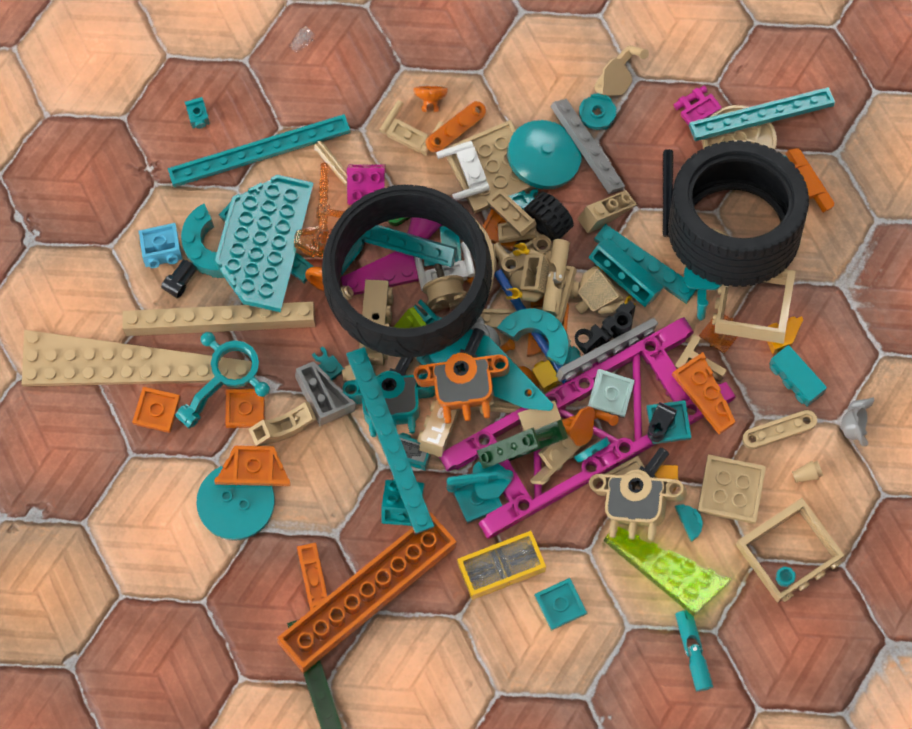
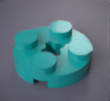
M595 93L581 102L579 116L586 127L593 130H606L615 120L616 106L609 96ZM597 108H599L602 114L595 115L593 111H596Z

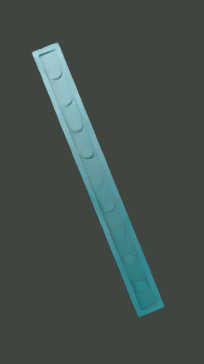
M343 114L170 167L168 172L173 187H177L351 132L346 116Z
M362 347L346 353L347 359L415 534L434 528L366 349Z

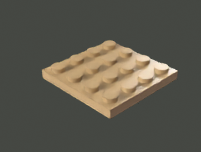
M511 120L444 148L447 149L468 141H472L490 190L466 197L474 214L489 208L490 206L486 200L500 189L509 196L535 188L519 179L509 165L507 148L513 133L516 131ZM457 155L447 156V160L462 190L469 189Z

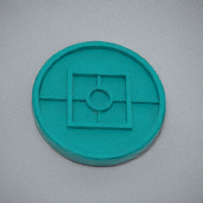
M223 466L218 467L203 480L197 493V511L202 523L211 533L226 540H243L256 535L268 524L273 515L275 495L272 486L215 485L216 476L218 477Z

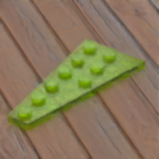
M619 526L615 538L610 537V533L604 538L606 544L692 616H695L732 580V578L727 576L724 578L715 574V571L710 568L706 570L698 566L695 561L669 549L665 551L657 547L658 544L654 542L648 543L641 540L636 534L635 539H629V531Z

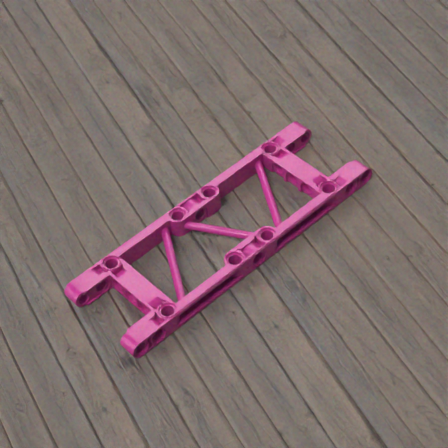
M685 317L678 319L545 394L550 401L555 400L560 416L567 419L574 415L566 411V407L577 400L581 401L591 395L598 369L612 373L632 361L633 380H635L633 385L635 442L629 438L617 439L594 426L593 434L601 439L607 437L610 445L583 460L580 473L542 494V485L534 484L533 500L509 460L499 463L505 469L511 470L514 477L503 492L508 503L487 514L486 518L478 523L487 539L495 537L588 484L593 475L605 474L656 445L652 444L648 435L642 437L640 356L654 371L655 378L663 385L667 397L670 396L673 402L685 400L687 409L695 411L696 414L694 415L688 414L689 425L705 417L672 376L676 367L666 353L684 343L694 333ZM650 345L653 346L655 350L647 351L645 347ZM586 382L589 384V387L584 389L579 384ZM727 382L718 384L727 404L736 398ZM521 407L445 450L442 458L439 457L447 472L454 469L458 470L478 459L477 450L496 443V437L521 424L518 413L528 409ZM482 438H487L490 441L487 445L479 443ZM626 446L630 451L622 453L619 448ZM541 449L534 452V476L542 469V459L538 454ZM588 465L595 466L596 470L594 472H589L586 470V467ZM521 503H526L529 508L523 511L518 506Z

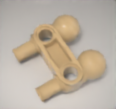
M537 232V238L529 239L530 241L526 243L527 249L531 248L545 254L547 261L550 263L551 240L545 235H539ZM500 242L495 243L493 247L495 255L499 260L498 266L510 281L512 287L518 288L521 292L520 286L526 254L515 256L513 252L508 254ZM541 246L547 247L544 250L539 249ZM508 266H515L514 269H507Z

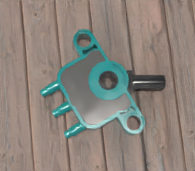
M401 357L395 369L390 368L389 371L380 373L377 376V380L395 426L408 424L409 433L414 434L416 428L415 421L420 416L419 399L435 396V386L421 387L417 384L414 375H406L405 373L414 357ZM420 374L418 378L424 380L428 377V374ZM356 380L345 382L342 386L343 393L356 404H362L365 421L369 424L370 436L376 437V431Z

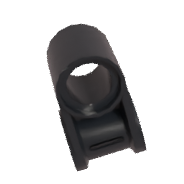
M658 403L647 432L648 438L652 442L663 440L676 416V409L663 403Z

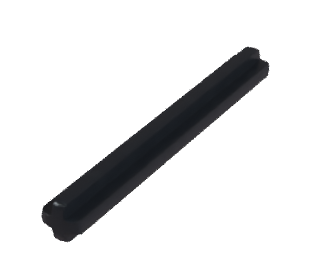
M665 149L663 151V237H669L668 223L673 194V150Z

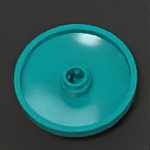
M535 120L520 126L513 133L507 148L508 162L516 176L526 184L539 189H556L566 185L574 178L581 163V152L566 129L557 123L547 120Z

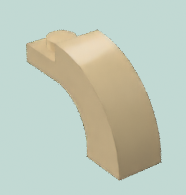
M304 402L285 415L269 420L263 419L249 428V431L256 446L269 445L302 432L306 429L305 426L316 420L310 403Z

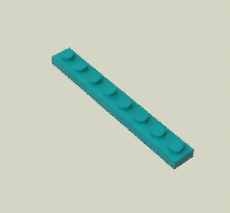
M829 87L689 122V128L694 141H699L833 107L835 100Z

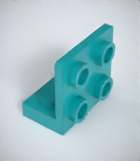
M386 480L381 506V524L412 526L395 480ZM417 482L423 496L424 483Z

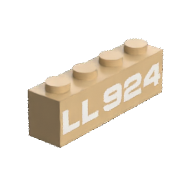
M433 400L430 408L432 413L430 416L427 415L424 422V427L426 428L424 431H420L417 442H420V451L442 458L460 409L451 410V423L446 424L443 408L439 405L438 401Z

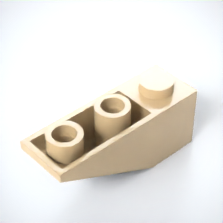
M627 190L586 206L578 217V221L587 233H591L612 222L637 204Z

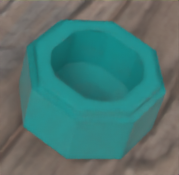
M783 566L777 570L775 580L780 586L788 587L794 583L796 573L791 567Z

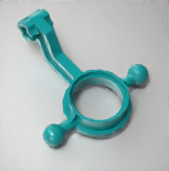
M205 332L202 334L201 343L215 350L211 359L212 373L215 377L194 395L190 406L188 404L182 405L175 414L188 429L198 423L201 419L199 414L203 411L208 399L223 385L238 388L250 383L255 387V393L258 396L265 397L270 392L269 385L265 382H259L255 378L258 372L259 360L252 346L236 340L219 345L215 341L216 338L213 333ZM240 351L247 354L252 360L251 370L243 378L236 380L228 379L219 371V361L228 352Z

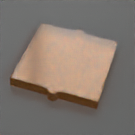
M725 314L723 316V320L733 321L732 317L729 318ZM712 318L699 334V337L709 343L710 347H714L725 354L738 336L715 333V325H712Z

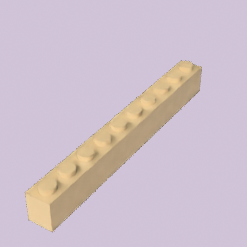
M313 302L283 303L281 313L249 305L123 311V331L126 336L316 327Z

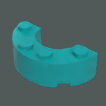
M204 203L195 208L186 218L181 232L182 246L189 262L197 268V271L210 275L213 278H224L215 265L217 252H212L203 245L204 237L208 231L214 228Z
M529 308L516 311L507 316L497 327L500 333L516 342L527 333L536 332L542 334L549 341V350L546 356L551 362L563 367L570 361L571 344L565 328L555 316L544 310Z

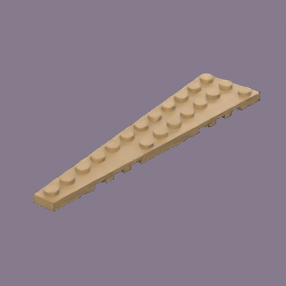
M24 330L23 386L208 383L215 376L212 373V356ZM222 357L219 361L218 369L228 379H241L250 372L252 362Z

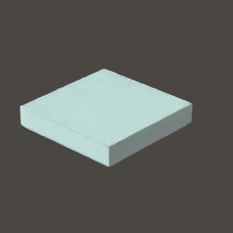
M598 369L588 406L625 417L635 380Z

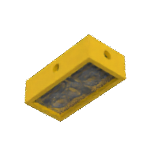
M532 531L457 559L472 600L546 572V565Z

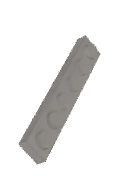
M563 99L553 102L550 107L608 194L622 191L625 187L624 183L568 100Z
M652 318L559 368L556 377L560 382L564 379L570 380L577 375V372L589 370L593 366L592 364L596 362L602 363L609 355L613 353L616 355L623 351L627 345L632 346L639 342L640 338L644 336L646 338L655 333L654 330L658 325L655 318Z

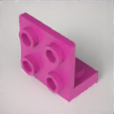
M348 164V205H352L363 196L385 187L386 165Z

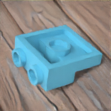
M176 223L139 230L142 258L145 267L157 268L160 264H176L178 260H182Z

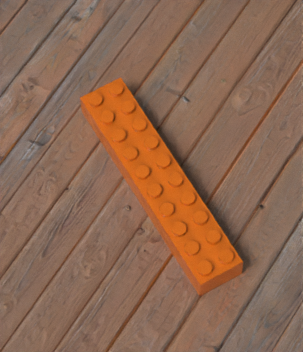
M432 513L429 514L434 528L415 534L412 527L277 637L278 644L303 673L456 548L457 541Z

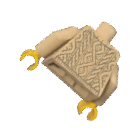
M519 243L514 245L519 250L513 251V254L515 256L526 254L520 286L522 291L520 292L518 288L506 289L512 292V296H507L506 299L520 298V300L536 302L545 295L549 262L545 254L531 248L528 250L525 243Z
M594 266L582 276L579 284L580 289L578 290L582 300L575 307L581 314L589 308L597 314L616 313V309L624 303L626 305L627 301H630L633 297L628 296L625 301H622L624 298L606 276L605 272L598 266Z

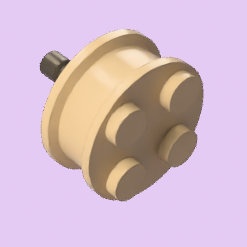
M437 263L434 265L437 271V278L423 286V292L428 296L427 306L433 312L444 308L455 309L467 294L466 291H463L462 287L464 283L463 277L459 275L445 276L442 264Z

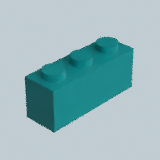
M787 345L771 358L769 363L771 371L782 378L784 386L796 394L795 397L801 404L804 403L808 407L825 393L826 385L790 345Z

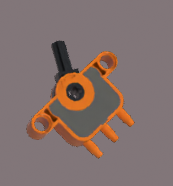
M479 328L473 330L465 350L461 349L459 353L452 355L447 362L420 365L414 370V378L419 386H435L436 398L439 405L443 408L446 424L451 423V410L462 408L465 421L471 420L470 407L482 406L484 418H490V402L493 398L492 378L505 376L510 370L508 359L504 355L484 357L476 355L485 334ZM499 362L506 364L502 369H497L495 366ZM463 368H465L466 372L462 371L461 374H459L458 370H462ZM421 373L428 374V377L424 380L418 378Z

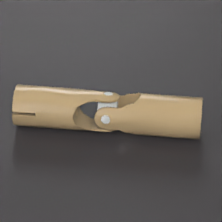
M563 239L553 240L549 274L547 276L542 310L555 317L559 315L564 273L566 271L570 245L567 240Z

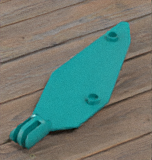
M421 299L418 301L421 307L418 305L413 306L427 325L442 318L437 316ZM470 329L451 346L429 356L435 363L447 362L452 355L459 353L461 349L465 350L473 330ZM484 335L476 355L478 357L504 355L508 359L510 366L508 374L492 378L493 396L522 408L551 411L554 407L553 403L489 336ZM499 362L496 364L495 367L497 369H502L505 367L506 364L503 362ZM528 390L532 391L531 396L527 395Z

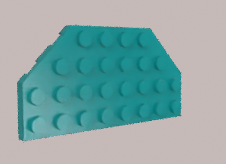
M277 174L271 177V180L263 184L259 183L249 188L247 192L232 197L216 253L215 265L243 304L281 313L313 189V182Z

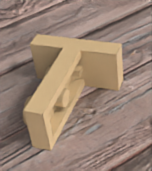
M693 335L676 363V369L699 355L695 350L701 338ZM706 358L715 381L719 380L721 382L727 370Z

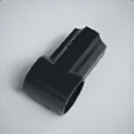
M183 259L173 274L168 275L164 279L161 289L177 299L180 298L186 289V284L197 271V268L188 260Z

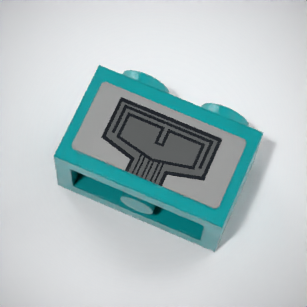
M400 433L399 437L411 467L426 471L431 454L419 450L420 442H417L418 440L411 438L409 434Z

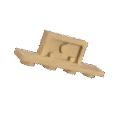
M567 435V439L543 448L538 454L546 465L530 480L531 483L542 485L548 482L550 476L554 472L559 471L563 467V463L576 455V451L586 444L577 446Z

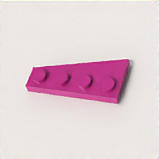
M397 251L341 277L342 285L351 287L354 295L364 293L365 279L388 281L389 287L419 281L414 257Z

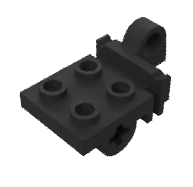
M631 301L626 305L624 303L616 309L617 313L612 317L609 315L604 319L601 328L595 324L591 327V330H578L575 334L576 345L584 354H587L593 348H598L609 342V339L612 337L615 339L631 330L635 305ZM584 334L589 337V340L586 343H582L578 340V337Z

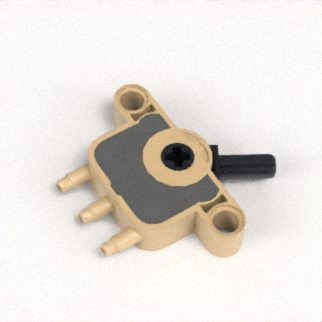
M659 448L645 468L641 466L637 470L627 472L624 476L595 474L590 478V488L597 495L606 496L605 512L611 519L610 537H616L618 524L629 525V539H635L637 526H649L648 540L653 541L657 526L664 521L667 501H682L687 496V489L679 480L657 478L655 475L669 456V452L664 448ZM600 481H604L603 486L599 489H596L597 483ZM675 487H681L678 494H672Z

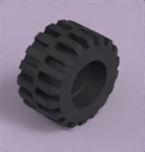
M546 192L538 194L524 208L531 218H535L536 230L541 235L550 238L551 241L561 239L574 225L573 219L564 205Z

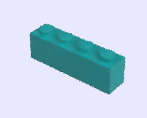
M609 238L600 242L588 257L644 307L654 301L664 288L660 282Z

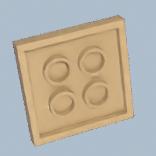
M708 455L697 511L703 514L755 524L766 466Z

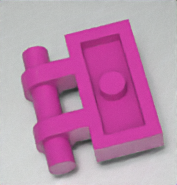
M705 86L695 88L691 94L686 97H680L673 104L676 110L680 108L685 109L680 115L688 126L689 122L709 118L713 113L722 109L712 94L706 97L703 95L708 92ZM693 100H698L695 104H690Z

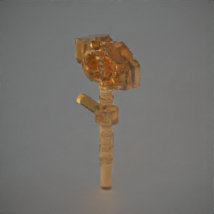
M325 162L321 163L320 203L316 209V218H318L319 225L304 230H297L294 234V247L302 250L303 253L312 258L315 256L323 258L325 245L332 229L330 231L327 230L328 217L340 218L345 212L330 209V205L327 204L329 180L328 164Z

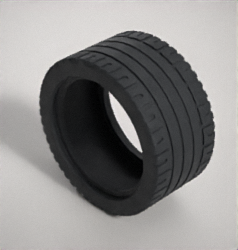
M734 140L724 141L697 151L682 165L673 187L668 234L676 256L694 274L700 275L699 277L707 279L709 282H716L715 284L747 287V285L753 286L775 278L790 265L799 249L809 207L808 188H806L807 184L804 181V177L800 174L799 169L795 167L794 163L790 162L786 156L784 157L783 154L776 152L775 149L756 142H743L742 140L735 142ZM724 190H740L755 194L769 203L776 211L781 223L770 232L761 236L735 238L718 233L707 226L698 216L694 206L712 193Z

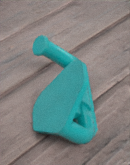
M686 267L684 269V284L690 289H698L697 318L702 321L705 319L709 304L706 299V290H716L721 285L699 277L700 275L694 274L692 270Z
M479 461L473 466V474L448 477L446 488L449 492H455L458 485L474 483L475 492L479 498L484 500L495 499L504 492L513 480L514 474L499 463L483 469Z

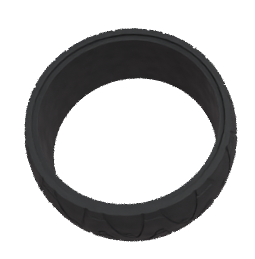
M419 185L384 187L363 196L353 203L341 215L333 227L325 245L322 259V280L325 296L340 325L348 331L350 336L364 346L394 357L413 358L431 355L461 339L481 316L489 297L492 282L490 250L485 235L474 217L455 199L453 200L452 197L436 189ZM407 217L427 219L447 227L466 244L476 264L475 276L468 293L461 303L448 315L425 326L394 328L367 319L349 304L340 289V276L348 252L363 234L383 222Z

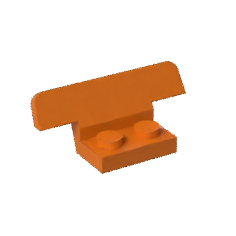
M797 148L786 151L785 155L790 162L794 163L795 167L799 169L800 174L804 177V181L807 184L806 188H808L809 199L814 198L823 213L832 209L834 206L833 199L802 151Z

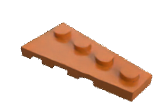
M704 352L673 371L672 376L719 435L735 424L736 421L721 394L719 385L713 377V372L707 364Z

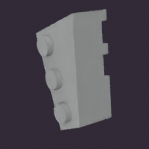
M314 361L296 368L295 378L307 402L310 403L319 426L355 411L356 403L346 396L343 390L337 387Z

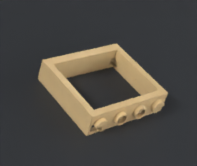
M784 269L781 274L767 281V283L786 285L778 328L723 320L729 286L722 284L718 288V294H721V297L716 298L715 309H718V313L713 314L712 325H715V333L784 344L796 271Z
M803 498L739 539L736 543L738 549L777 603L781 600L786 602L794 596V591L797 589L800 591L804 590L810 585L809 581L815 578L817 581L825 576V571L830 567L834 570L842 564L841 560L845 556ZM800 512L833 558L780 593L747 546Z

